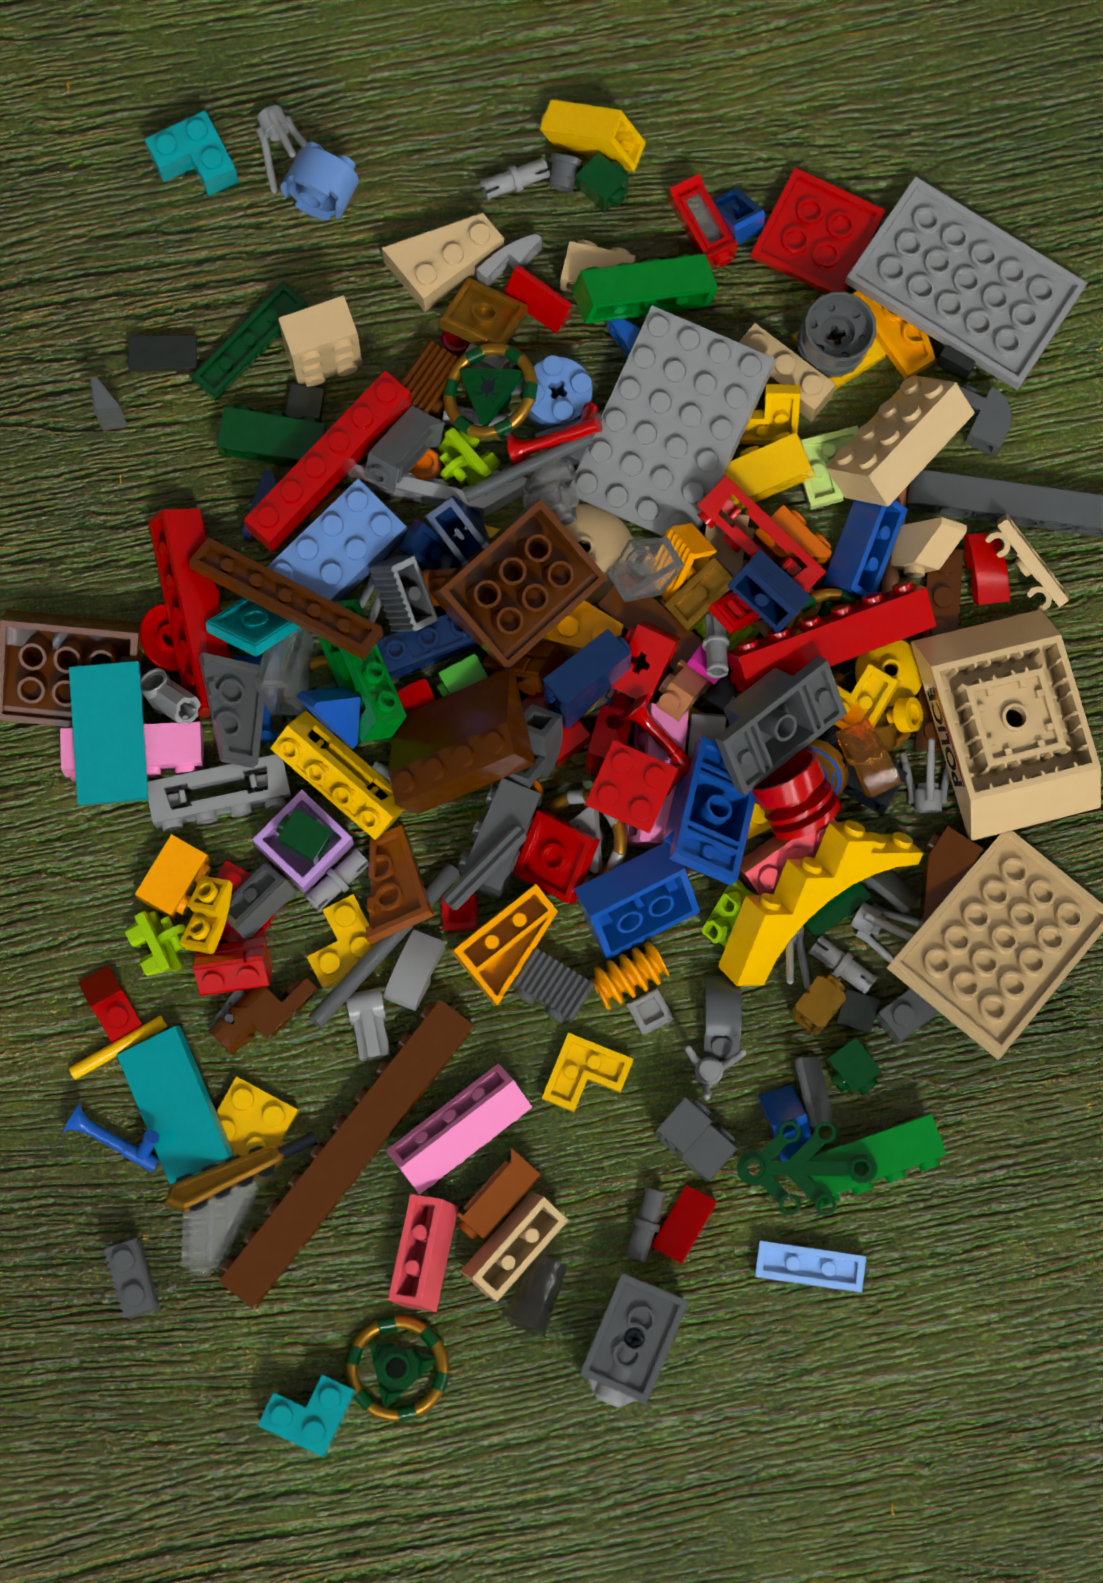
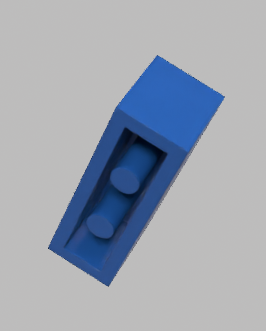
M854 500L822 586L824 588L843 589L857 596L860 600L861 597L867 594L877 592L908 509L896 500L888 507Z

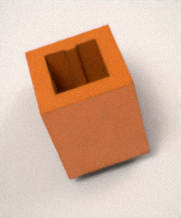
M783 505L770 517L820 566H825L830 561L832 552L829 550L831 548L829 542L819 533L814 535L805 526V519L796 510L792 509L789 511ZM761 528L754 532L753 542L778 566H781L780 563L788 555L799 566L805 565L791 550L786 553Z

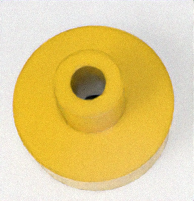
M915 697L897 699L894 708L888 710L886 715L887 721L895 723L897 729L902 733L918 731L923 722L922 707Z

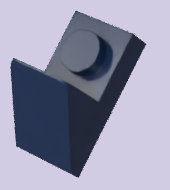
M414 520L398 548L405 556L415 555L421 571H424V569L458 568L461 565L444 540L425 523Z

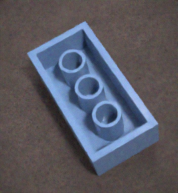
M358 478L277 556L267 568L333 602L342 601L370 574V567L379 564L380 561H383L402 543L408 529Z

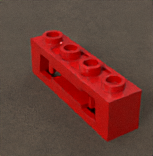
M724 474L696 503L701 509L697 516L711 529L717 524L726 533L722 540L736 553L742 548L752 557L759 549L763 551L735 523L731 526L718 514L722 509L734 520L742 512L729 499L733 494L747 508L745 513L786 553L791 550L805 563V565L800 567L788 555L780 565L801 588L808 592L826 573V570Z

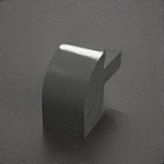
M959 386L975 412L971 417L975 419V422L965 444L996 458L1009 431L1012 420L1011 408L1007 399L992 386L986 398L980 396V392L971 386Z
M533 704L526 710L524 716L536 764L504 778L529 789L540 775L549 776L556 764L563 741L562 715Z
M705 976L704 1058H729L738 1052L740 1048L742 1023L741 986H736L727 976Z

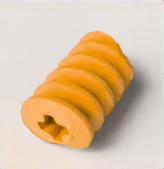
M646 941L644 943L645 954L636 947L632 948V960L625 954H620L619 967L612 960H608L606 962L607 973L599 966L594 967V979L591 978L601 1002L607 1010L611 1009L610 998L613 997L619 1004H622V992L626 991L634 998L636 997V985H639L646 992L649 990L648 979L651 978L657 985H660V973L663 972L670 978L659 952L651 942Z

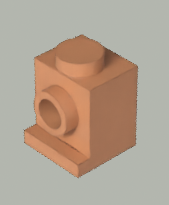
M682 659L672 674L670 673L660 686L658 691L662 695L656 704L659 709L678 722L694 705L709 680L687 666V663Z

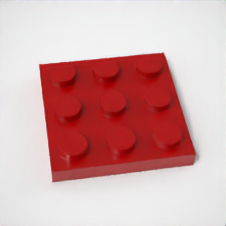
M794 168L751 252L750 258L825 294L846 292L849 285L845 283V280L872 241L886 210L800 169Z

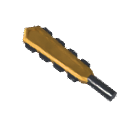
M311 1131L279 1146H268L265 1148L257 1146L250 1149L247 1155L240 1156L237 1154L227 1158L224 1164L217 1165L214 1163L202 1168L198 1174L188 1173L176 1179L175 1183L170 1184L165 1201L166 1206L184 1213L190 1210L196 1212L206 1207L209 1200L213 1198L221 1199L231 1194L233 1188H243L253 1183L255 1177H265L273 1173L275 1167L279 1166L285 1158L316 1145V1136Z

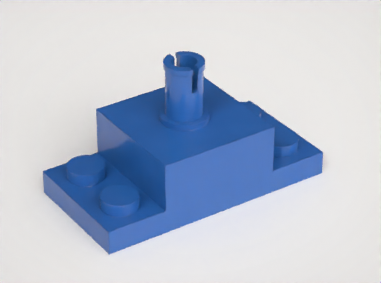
M703 736L695 743L689 771L676 784L663 841L672 844L668 859L732 886L738 880L755 798L751 791L744 796L735 790L717 743Z

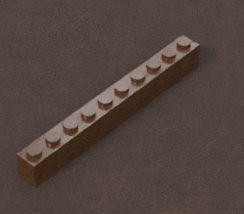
M441 999L435 1006L429 1003L418 1018L422 1022L414 1033L410 1031L405 1033L396 1046L400 1050L392 1061L387 1058L383 1061L374 1074L378 1078L370 1089L366 1086L361 1089L352 1102L356 1106L348 1117L342 1114L330 1129L334 1134L326 1145L320 1142L308 1157V1160L312 1163L306 1171L302 1173L298 1170L286 1185V1188L290 1191L281 1202L278 1199L272 1202L263 1215L267 1220L259 1230L253 1227L241 1242L245 1247L237 1258L230 1256L219 1270L222 1277L218 1282L255 1310L474 1031V1025Z

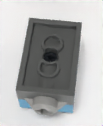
M624 1273L621 1274L579 1374L580 1377L589 1381L595 1398L618 1408L634 1401H639L643 1404L648 1402L689 1301Z

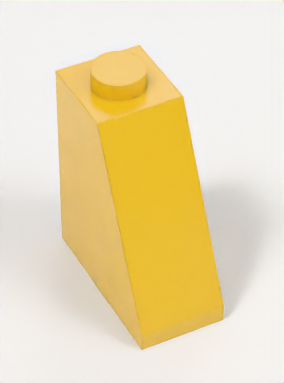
M551 99L548 109L541 119L540 130L552 145L589 158H593L600 152L610 162L617 161L625 170L635 172L646 142L622 110Z

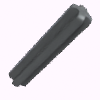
M512 825L443 895L445 903L453 910L459 909L520 847L527 838L526 833L519 826Z

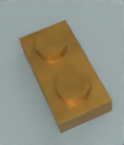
M714 557L665 606L687 631H692L704 619L706 614L710 613L708 608L712 603L733 591V589H728L727 584L734 576L718 558Z

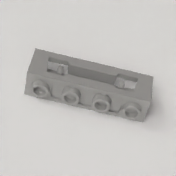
M277 754L259 758L255 768L228 764L148 781V802L152 822L156 829L162 828L163 832L179 830L183 828V823L197 821V824L212 823L218 820L217 816L231 813V817L245 816L252 813V808L265 806L266 810L278 809L286 806L285 801L292 800L285 761ZM246 777L250 779L253 793H248L247 790L192 801V806H189L185 790L190 789L192 794L247 782Z

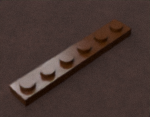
M209 537L189 560V567L192 571L363 660L383 636V628Z
M954 549L940 570L926 572L925 587L927 588L936 627L923 631L922 639L958 630L963 550ZM922 683L918 691V701L923 711V722L921 728L915 732L914 751L927 752L928 739L934 738L935 753H943Z

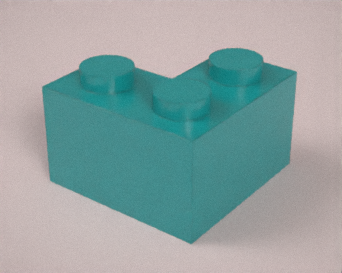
M202 111L144 139L148 154L163 183L193 168L208 196L238 182L235 166L206 111Z
M322 1375L307 1407L273 1392L258 1426L319 1456L326 1457L356 1391Z

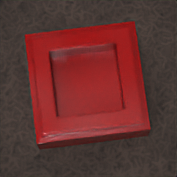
M472 894L457 910L449 907L442 896L443 932L476 931L478 929L477 894Z

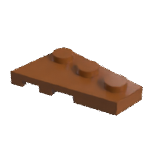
M400 825L384 832L376 840L371 838L368 877L371 879L370 898H367L369 927H366V940L373 944L433 917L434 914L405 828Z

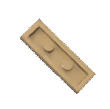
M1008 513L997 519V526L1000 530L996 529L989 532L986 536V542L990 543L995 538H1000L1004 541V546L996 552L999 558L1007 555L1011 546L1014 548L1019 557L1015 562L1026 577L1032 574L1040 583L1029 587L1027 590L1028 597L1030 598L1038 592L1046 596L1045 600L1037 606L1038 610H1047L1052 603V599L1059 608L1069 601V593Z

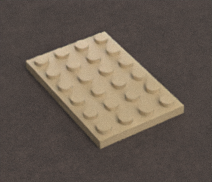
M1014 831L1001 833L899 952L887 969L999 1060L1103 932V904Z

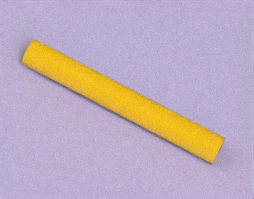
M159 1015L68 1069L76 1080L168 1026L162 1016Z

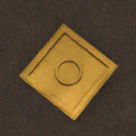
M468 277L441 317L438 327L477 346L488 343L507 344L525 317L529 306Z

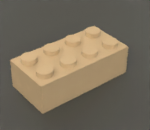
M912 375L904 380L900 385V389L879 407L878 412L872 419L858 429L857 435L835 454V458L828 464L826 469L845 498L888 507L975 412L956 382Z

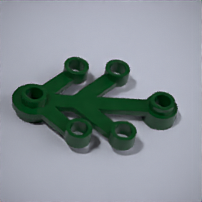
M792 1121L783 1123L779 1128V1134L762 1151H748L740 1157L737 1163V1173L740 1179L750 1186L762 1185L776 1199L781 1212L786 1215L797 1214L802 1206L801 1200L795 1194H788L772 1175L788 1176L815 1203L816 1211L821 1215L828 1216L836 1211L837 1201L834 1196L826 1194L809 1176H850L855 1182L868 1183L876 1177L878 1171L875 1160L864 1154L856 1155L850 1161H809L826 1143L833 1142L837 1137V1128L834 1124L827 1121L821 1122L816 1126L815 1134L788 1161L773 1160L788 1143H795L801 1137L802 1131L800 1126ZM792 1125L796 1128L797 1133L793 1139H787L784 1135V1129L787 1126ZM827 1125L832 1129V1136L829 1139H823L820 1136L819 1132L823 1126ZM753 1161H757L761 1166V1170L757 1175H752L748 1170L749 1164ZM859 1162H865L868 1165V1172L864 1176L858 1175L855 1171V1167ZM789 1197L794 1198L797 1204L796 1208L791 1212L784 1208V1201ZM823 1198H829L832 1201V1208L828 1212H824L820 1208L819 1204Z

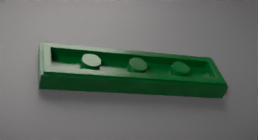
M282 281L190 376L191 380L216 402L281 335L278 318L306 309L308 302Z

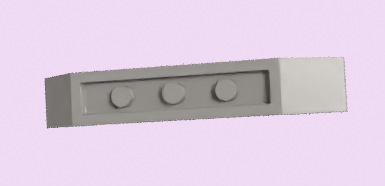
M357 463L345 475L351 485L359 478L371 491L433 506H438L451 496H455L479 512L483 518L524 495L527 490V478L521 477L489 492L487 495L468 502L463 490L469 486H463L461 490L449 487V483L440 479L430 478L429 481L415 479L416 476L410 472L399 484L396 483L394 492L364 476L367 463H363L362 466ZM493 470L492 476L501 471Z

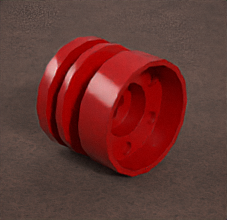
M802 749L751 790L758 805L762 809H766L765 819L771 824V830L779 840H792L811 834L830 822L840 810L841 802L837 795L833 793L831 783L824 780L825 771L817 755L812 750Z

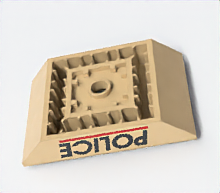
M1042 610L911 642L969 840L974 841L1101 807V765L1062 636ZM1008 710H1016L1021 714L1022 725L1020 727H1013L1007 722L1006 713Z

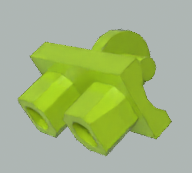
M454 427L446 431V437L438 447L442 453L439 459L446 466L440 474L444 480H449L455 476L461 484L466 481L472 486L491 477L493 470L498 469L500 460L493 452L488 451L479 457L473 450L479 444V438L468 436L462 431L457 432Z
M739 879L732 886H727L701 930L713 943H720L724 947H726L745 896L756 895L747 890Z
M142 911L134 917L137 922L125 930V934L133 947H139L147 942L152 952L140 959V965L145 975L154 976L163 972H176L182 969L184 965L177 952L184 949L179 942L181 940L180 937L183 936L186 930L185 924L174 926L169 916L161 919L157 911L151 913Z

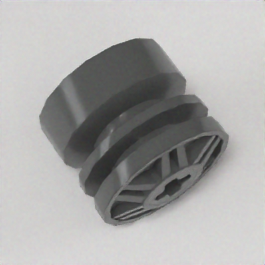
M831 292L818 298L809 308L796 337L799 356L827 378L842 377L853 372L864 360L876 335V319L869 305L858 296L847 292ZM831 335L833 340H839L838 345H835L833 340H827L828 336Z

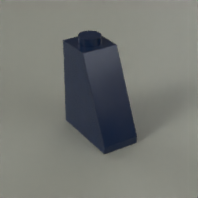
M607 629L542 679L544 704L548 710L562 715L563 727L566 730L572 727L631 668L632 650L626 640L620 635L615 637Z

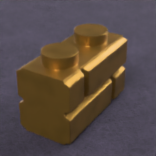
M828 975L826 978L818 976L790 1013L791 1019L813 1036H818L845 1001L844 985L831 975Z

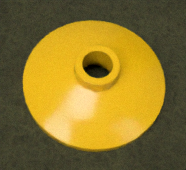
M903 640L859 655L856 661V683H858L868 664H872L884 672L885 666L888 664H892L897 668V674L892 677L901 682L886 707H894L896 700L899 698L914 697L922 686V679L912 646Z

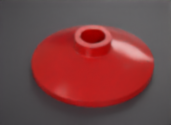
M165 604L158 605L147 611L141 620L139 627L141 629L140 643L145 654L154 664L168 671H178Z

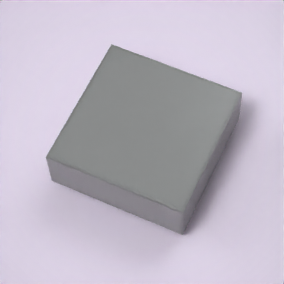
M658 988L626 1004L642 1036L674 1020Z

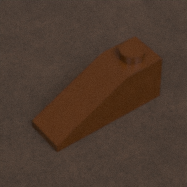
M947 826L942 835L935 832L925 847V850L930 852V854L926 858L923 868L918 930L968 873L983 850L982 847Z

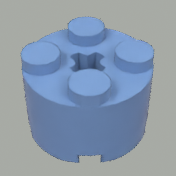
M307 142L306 146L298 151L280 186L281 192L286 199L289 194L297 201L294 206L312 217L329 221L332 215L336 216V220H338L343 215L359 184V178L354 171L356 164L347 156H335L325 151L317 143Z
M555 355L546 357L534 366L538 388L536 401L528 414L530 422L541 431L579 420L583 412V405L587 402H592V381L580 364L571 359ZM552 394H564V397L558 396L556 399L552 398Z

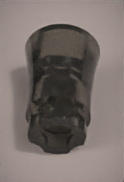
M539 1254L533 1260L532 1265L528 1266L515 1294L500 1317L526 1332L546 1337L551 1314L564 1284L562 1279L567 1271L566 1266L557 1260Z

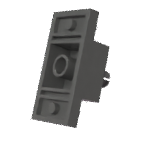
M818 656L793 676L773 668L743 693H736L737 697L733 696L729 704L723 708L730 726L718 734L715 740L735 790L745 796L847 714L828 660Z

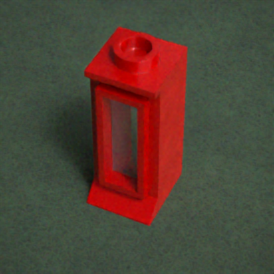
M700 173L671 187L668 202L697 254L706 255L710 268L713 266L720 268L730 263L734 259V255H736L738 243L733 238L706 190Z

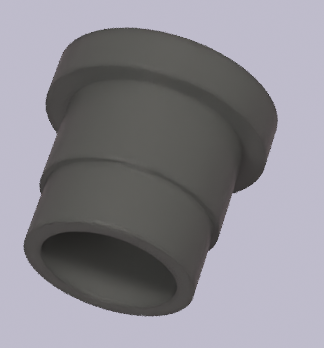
M551 154L549 162L552 164L548 186L557 190L572 192L576 182V174L578 170L582 169L584 162L569 155Z

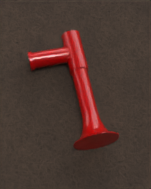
M593 402L585 403L579 423L567 426L559 431L529 440H520L514 434H509L507 448L512 462L516 465L539 450L601 432L602 423L598 417H595L598 412L597 405Z
M643 695L622 713L620 720L630 719L638 723L667 753L675 767L679 768L668 791V796L675 785L689 771L692 759L655 722L646 707L648 695Z

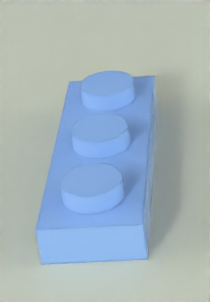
M759 1241L754 1277L861 1293L866 1256Z

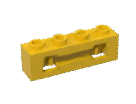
M306 710L286 726L270 748L374 840L378 839L392 826L405 810L395 805L391 784ZM311 730L329 743L327 749L324 748L322 750L320 748L324 744L322 739L314 743L307 736ZM374 782L388 797L380 800L376 796L379 790L377 787H373L371 790H368L366 787Z

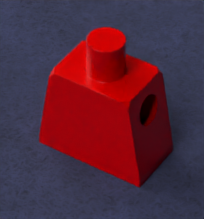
M612 694L609 706L601 705L587 752L584 774L597 776L612 740L628 746L633 720H620V716L631 705L632 699L623 694Z

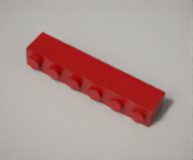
M385 370L244 518L247 531L268 550L273 552L412 406L411 392Z
M200 508L162 510L150 519L148 523L181 686L200 701L201 705L197 718L211 717L198 657L202 652L233 659V656L229 651L227 642L206 631L205 622L221 612L219 589L215 582L192 571L189 567V560L206 541V525L202 520Z
M912 581L899 582L892 586V591L884 594L881 592L867 594L861 597L862 602L857 604L837 605L830 609V614L825 616H808L801 619L798 626L790 629L784 627L780 632H774L773 629L768 632V637L758 641L752 638L737 643L736 649L727 652L737 691L743 693L773 668L793 676L818 656L828 660L829 666H833L936 627L927 588L914 584Z

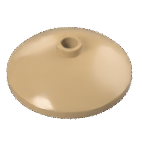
M576 504L564 507L554 512V515L579 544L585 543L590 546L587 554L608 577L601 586L585 599L590 604L599 603L623 574L630 577L635 560L632 536L627 526L619 517L591 504Z

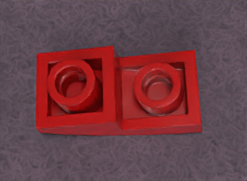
M989 532L964 535L965 566L972 571L973 604L977 605L1010 602L1005 556L999 558L996 555V552L1003 547L1000 538H995L992 542L987 543L986 536Z

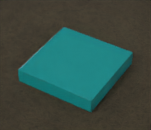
M242 598L205 622L207 633L255 657L301 628L246 598Z

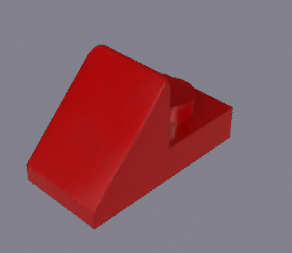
M109 965L78 982L90 1008L96 1014L112 1043L143 1025Z

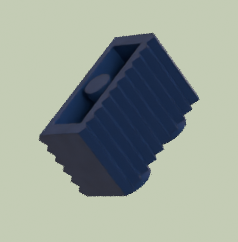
M760 549L727 584L728 589H733V594H738V599H743V603L748 604L749 608H753L754 613L759 614V618H764V622L769 623V627L774 628V632H780L798 614L811 597Z

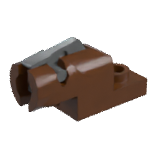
M308 978L302 983L296 980L283 993V996L286 998L283 1002L279 1001L266 987L251 988L247 992L241 990L234 991L209 1025L210 1029L208 1031L232 1055L256 1037L254 1035L256 1031L270 1042L319 991Z

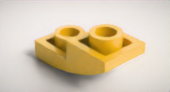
M201 876L187 905L194 913L179 942L186 950L214 955L223 933L230 907L233 884L229 880Z

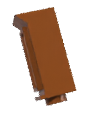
M511 1148V1163L509 1164L505 1161L463 1208L466 1213L464 1215L460 1212L457 1214V1217L462 1221L458 1227L473 1241L477 1236L485 1241L541 1178V1174Z

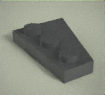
M202 652L198 658L220 761L255 768L259 759L269 667Z

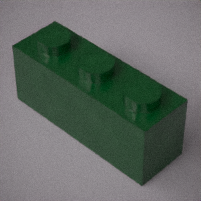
M236 404L233 408L224 406L216 446L219 455L293 468L327 432L326 424L321 423V420L315 417L302 416L301 419L287 417V414L281 411L269 410L266 414L255 412L250 406Z

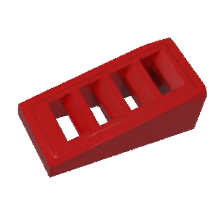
M733 591L712 603L708 608L729 634L764 619L759 618V614L754 613L753 608H749L748 604L743 603V599H738V594H733Z

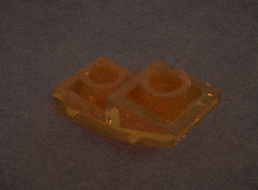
M867 718L835 733L848 765H854L866 797H874L902 783L883 742Z

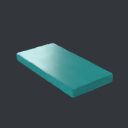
M139 661L69 667L77 804L79 806L149 800Z
M174 1026L117 1055L147 1130H154L159 1134V1141L155 1144L154 1148L169 1184L175 1183L176 1179L188 1173L198 1174L202 1168L214 1163L218 1164L234 1156L181 1026Z

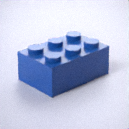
M665 842L573 889L590 933L607 960L700 912L685 867L668 859L671 849L669 843Z

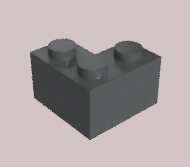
M685 1097L659 1126L654 1137L708 1184L736 1152L737 1148L733 1145L736 1139L723 1127L719 1126L716 1130L711 1126L712 1120L708 1118L711 1112L697 1099L690 1102Z

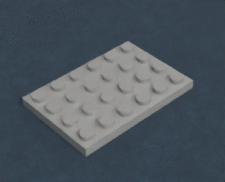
M916 176L845 280L847 285L945 346L949 345L972 358L977 366L1016 390L1020 388L1087 285V282Z
M651 306L602 413V431L594 435L592 444L589 445L566 493L662 537L674 525L693 523L700 530L703 521L697 516L701 509L696 503L726 473L777 360L767 354L655 306Z

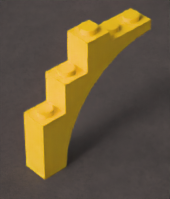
M847 820L845 823H829L815 858L787 859L774 894L763 893L762 895L745 896L718 967L736 986L764 985L775 962L789 941L807 920L827 902L850 886L874 874L896 867L919 865L924 852L913 843V839L910 836L901 832H894L893 834L867 833L863 825L851 820Z

